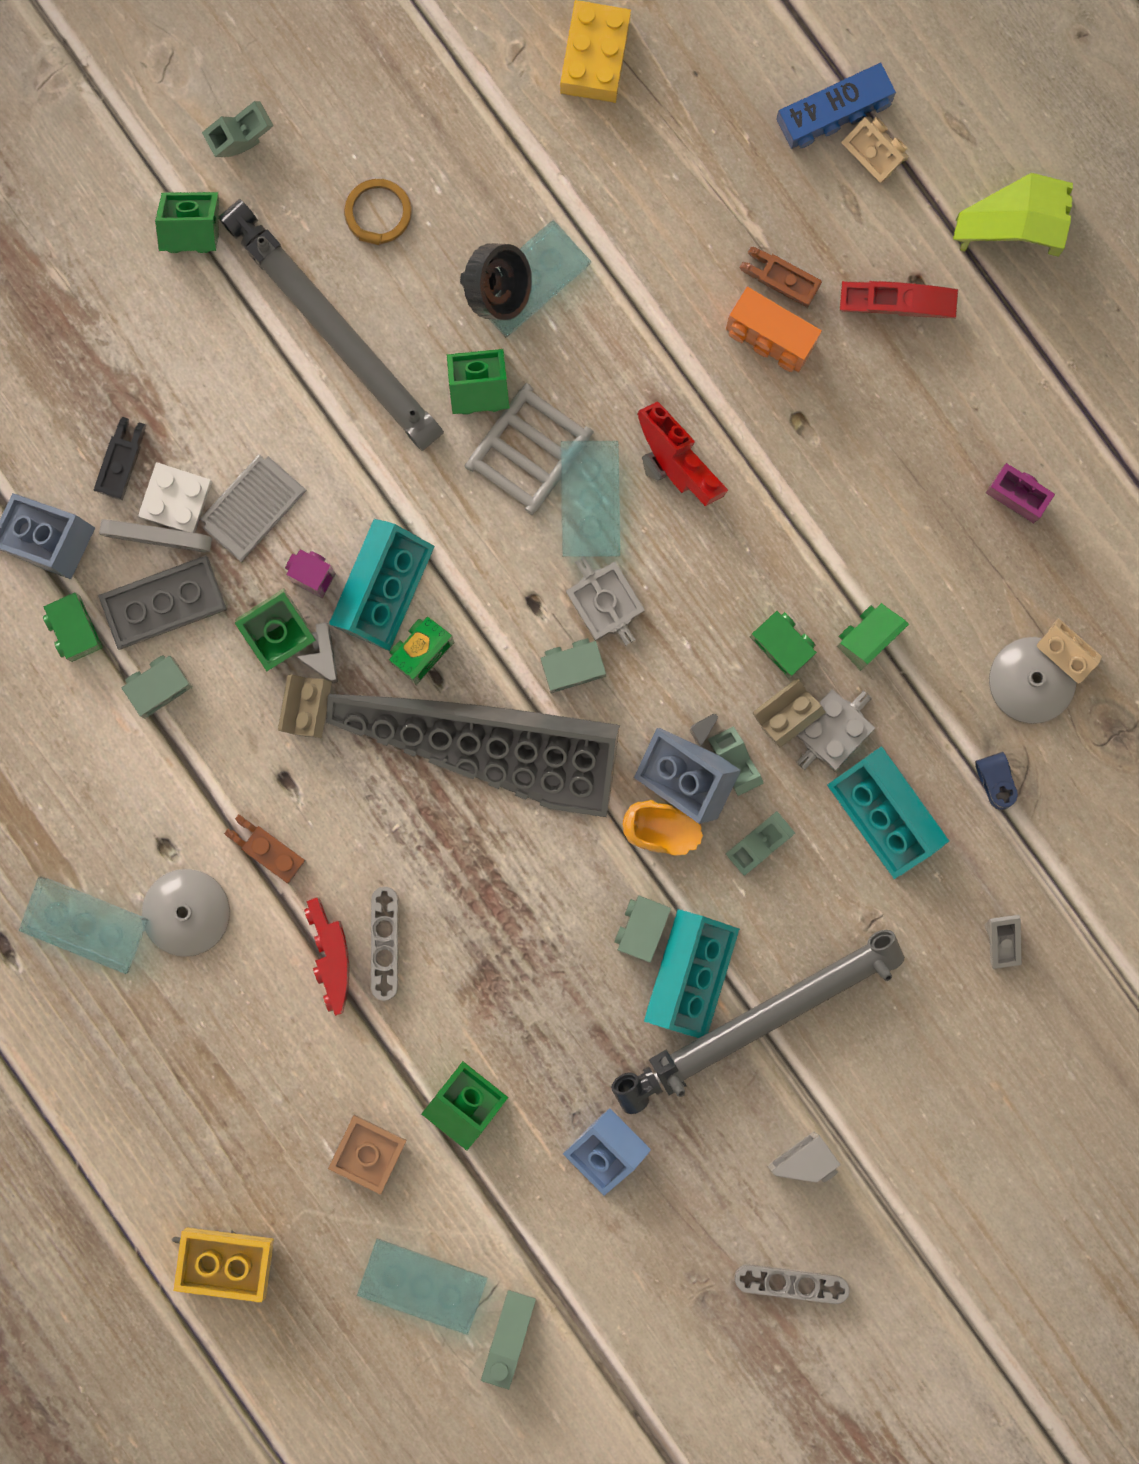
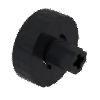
M487 243L481 245L473 252L468 260L465 271L460 276V284L464 288L469 307L477 316L493 320H510L523 311L531 293L532 274L525 254L518 247L511 244Z

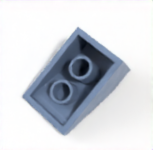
M12 493L0 518V551L51 573L72 579L95 527L75 514Z
M657 728L634 778L701 824L718 819L741 770L721 756L666 730Z

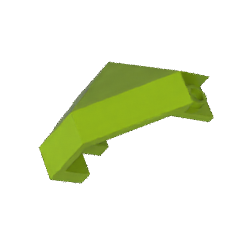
M1030 173L959 212L956 218L957 224L953 240L961 241L960 250L966 251L971 241H1027L1049 247L1047 254L1059 257L1065 248L1071 223V215L1069 213L1072 208V196L1070 194L1073 189V183Z

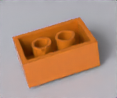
M748 286L730 313L726 326L729 336L740 343L748 342L754 346L753 350L763 357L771 356L778 360V365L789 372L795 370L798 373L816 346L822 330Z

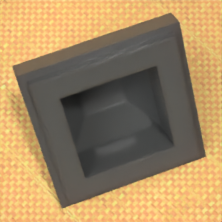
M653 452L642 456L646 476L657 481L668 477Z

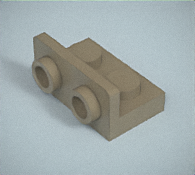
M289 674L285 686L278 731L297 736L322 738L328 695L330 694L332 681Z
M798 678L753 711V715L762 730L779 748L826 713L822 705L806 690Z

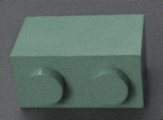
M588 638L572 643L573 648L562 651L561 647H556L544 652L545 656L540 659L550 693L606 677L596 641L589 642Z
M162 655L149 664L150 669L142 674L140 671L132 674L125 680L127 684L121 687L139 716L144 719L193 687L175 659L171 656L165 658Z
M638 895L636 901L630 899L625 912V916L629 917L626 928L620 926L614 943L619 944L617 950L651 963L671 907Z

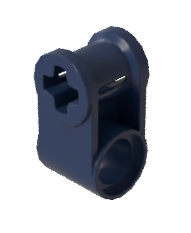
M1004 752L975 761L979 779L984 786L991 806L998 810H1005L1011 807L1017 801L1018 792ZM1000 789L1003 793L1008 792L1010 795L1006 799V803L1003 799L998 800L996 797L1000 793Z

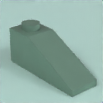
M511 1290L507 1291L482 1373V1382L510 1389L536 1298Z

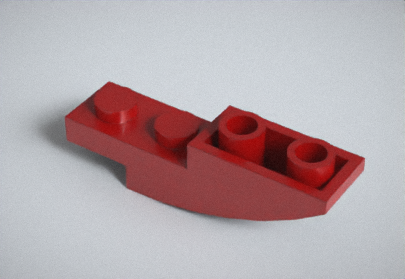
M842 281L840 311L956 319L959 290L901 282Z
M658 401L640 409L637 415L646 440L660 466L681 493L690 490L704 506L723 498L728 489L691 450L695 441Z
M319 897L306 901L308 908L304 909L309 925L315 924L318 935L314 936L318 951L320 953L325 952L326 957L315 960L317 967H314L313 971L318 984L323 983L327 994L323 995V999L328 1012L334 1011L335 1016L344 1012L348 996L350 975L348 947L341 921L329 924L322 902Z

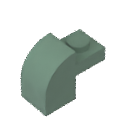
M254 101L235 117L221 116L206 128L202 134L215 157H232L259 144L258 138L274 125L261 101Z

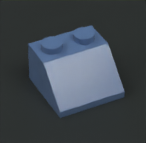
M609 1108L563 1155L605 1196L636 1169L651 1149Z

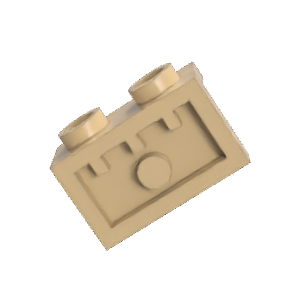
M864 117L841 143L880 183H883L902 162L909 158V155L905 152L907 147L897 137L892 139L885 132L888 128L879 118Z
M1059 618L1050 627L1047 634L1037 643V648L1077 683H1081L1099 664L1102 658L1098 652Z

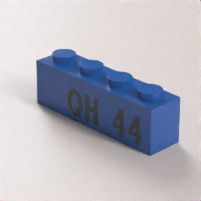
M880 62L778 110L776 120L791 149L797 146L805 148L811 145L815 138L820 135L830 136L841 129L840 126L848 122L856 124L862 121L869 112L876 110L878 113L889 108L892 105L891 102H893L896 91Z

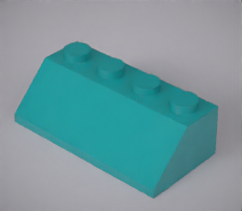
M374 519L329 621V625L390 651L435 546L394 523Z
M882 746L827 784L893 879H896L932 856L949 842L947 836Z
M677 909L644 1022L696 1038L709 1033L740 928Z

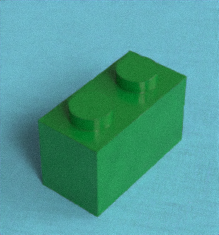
M76 592L43 606L46 612L43 620L50 632L54 630L58 641H55L54 644L61 658L66 657L67 660L73 662L103 648L82 598Z
M776 611L751 634L750 638L790 679L817 653L813 649L816 645L805 633L801 636L793 628L796 624L788 614L784 612L781 615Z

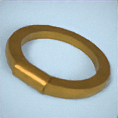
M370 179L360 183L350 192L344 206L345 220L351 232L359 238V241L379 246L400 237L407 229L412 215L411 202L406 192L396 183L386 179ZM369 189H387L393 192L402 203V218L398 225L389 232L378 234L363 230L354 219V204L358 197Z

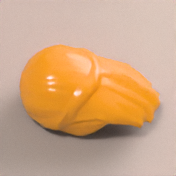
M653 800L632 804L626 811L622 823L624 835L632 845L641 849L673 856L685 855L689 850H696L697 844H701L703 837L701 824L676 807L657 803Z

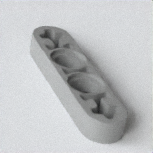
M106 519L101 520L99 535L104 537L206 553L210 552L212 537L207 535Z
M389 887L378 888L372 894L371 991L375 998L382 1001L392 999L398 991V895ZM384 891H387L388 896L393 897V903H388L387 912L394 911L393 918L388 916L376 918V911L382 912V904L377 903V897H381ZM384 920L389 921L393 925L392 934L386 938L379 936L376 930L377 925ZM381 950H388L393 955V961L387 967L380 966L376 960L377 954ZM376 969L379 971L393 969V976L387 975V983L393 986V989L387 992V996H382V991L376 988L377 985L382 984V975L376 976Z
M750 1264L740 1266L734 1275L737 1287L746 1293L840 1304L849 1296L847 1282L837 1275ZM746 1271H751L753 1277L761 1278L760 1272H766L763 1279L765 1288L759 1289L760 1282L754 1281L750 1282L749 1286H745L744 1281L740 1280V1276L746 1275ZM780 1274L784 1276L785 1286L781 1290L770 1288L769 1279L772 1275ZM803 1278H810L814 1281V1290L809 1294H803L798 1289V1284ZM819 1279H824L823 1285L833 1287L834 1282H838L839 1286L844 1289L843 1293L840 1292L837 1294V1297H833L830 1291L822 1290L823 1296H818L820 1291Z

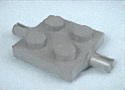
M585 556L581 558V561L578 559L575 564L584 577L578 584L566 590V594L594 640L597 641L608 633L618 632L625 646L629 645L630 642H634L636 639L627 625L632 619L644 613L645 610L617 563L613 562L603 569L593 571Z
M833 689L821 700L820 704L826 713L796 735L804 742L807 748L803 756L796 761L800 766L806 760L801 766L802 769L806 770L817 758L826 762L836 771L875 730V727L864 718L860 711L872 699L869 695L866 696L867 693L865 691H862L852 703L844 700Z

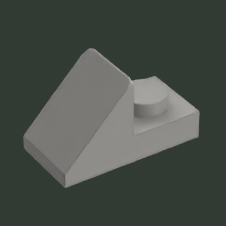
M327 622L315 624L317 632H312L316 639L313 642L315 650L319 649L320 653L298 656L297 658L327 680L332 681V683H338L330 626Z
M1014 915L989 919L985 923V929L990 940V963L992 968L1022 965L1020 916Z

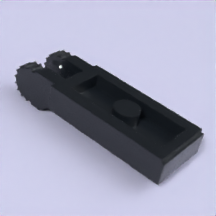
M125 417L119 420L114 437H111L94 486L95 492L123 501L146 429V424L139 422L135 427L131 442L123 440L129 427V419Z

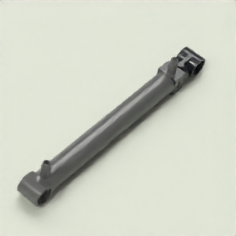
M238 199L218 216L220 222L235 239L240 236L243 237L241 245L248 251L249 256L269 275L421 451H424L444 434V431L435 419L420 406L285 252L268 229L266 230L263 225H254L258 222V219L241 199Z
M880 930L874 933L868 939L867 945L670 1055L667 1049L655 1055L649 1061L656 1073L653 1074L648 1066L643 1069L644 1073L639 1076L634 1073L620 1075L614 1080L611 1088L621 1108L627 1114L641 1112L647 1107L649 1096L654 1093L659 1095L663 1092L659 1085L660 1083H662L669 1096L676 1093L678 1097H682L685 1095L684 1087L687 1085L684 1080L862 980L878 973L885 981H890L892 978L890 971L898 968L905 958L894 932Z

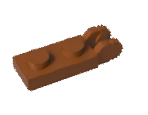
M750 247L748 254L761 263H765L766 266L762 271L750 263L742 262L739 267L741 271L808 308L822 281L774 254L770 255L756 247Z
M238 814L235 820L243 828L253 832L246 842L233 830L227 829L224 834L241 846V850L289 884L306 860L260 826L256 827Z

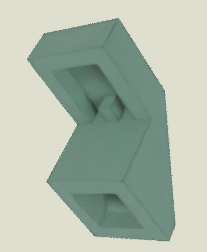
M734 726L708 739L715 754L741 770L733 786L737 796L764 784L760 773L749 757L742 738Z
M776 811L730 849L726 855L745 876L790 839L795 832Z

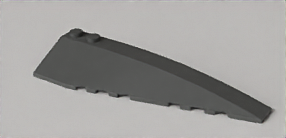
M328 695L326 723L359 736L367 735L377 739V743L385 746L390 744L403 749V753L424 757L429 759V763L465 777L481 779L488 782V785L497 789L501 787L516 793L515 796L525 800L530 798L540 802L541 806L548 809L607 818L620 725L464 703L379 696Z

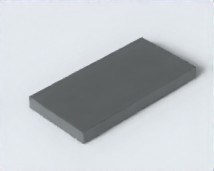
M207 555L98 595L118 650L227 610Z

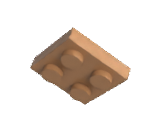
M353 1115L328 1169L381 1195L407 1140Z

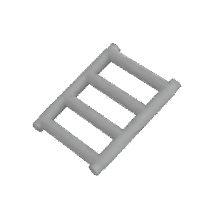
M525 383L510 402V409H505L465 464V468L472 472L474 469L525 505V510L530 515H533L589 441L594 431L587 426L585 428L579 426L533 393L534 389L528 383ZM525 402L576 437L567 451L516 415ZM508 424L560 460L550 474L499 438ZM491 447L543 483L533 497L482 461Z

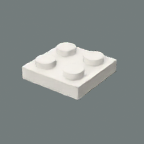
M156 462L138 517L178 531L195 533L212 481Z

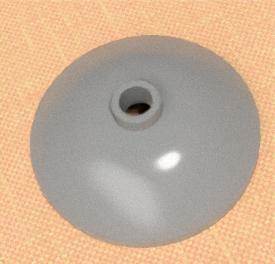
M1037 637L1022 638L1004 647L994 659L989 673L991 695L1000 710L1016 721L1029 724L1043 723L1060 715L1070 704L1076 689V681L1037 648V643L1042 639ZM1033 673L1040 675V683L1037 684L1032 681Z
M192 869L175 870L160 877L148 890L142 906L143 925L151 941L163 951L176 956L199 955L214 947L223 937L230 918L228 898L221 885L208 874ZM181 907H185L188 910V915L185 918H181L178 915V910Z

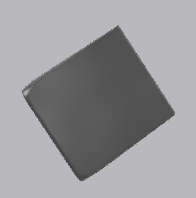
M712 714L690 727V732L698 746L701 747L718 719L717 714Z

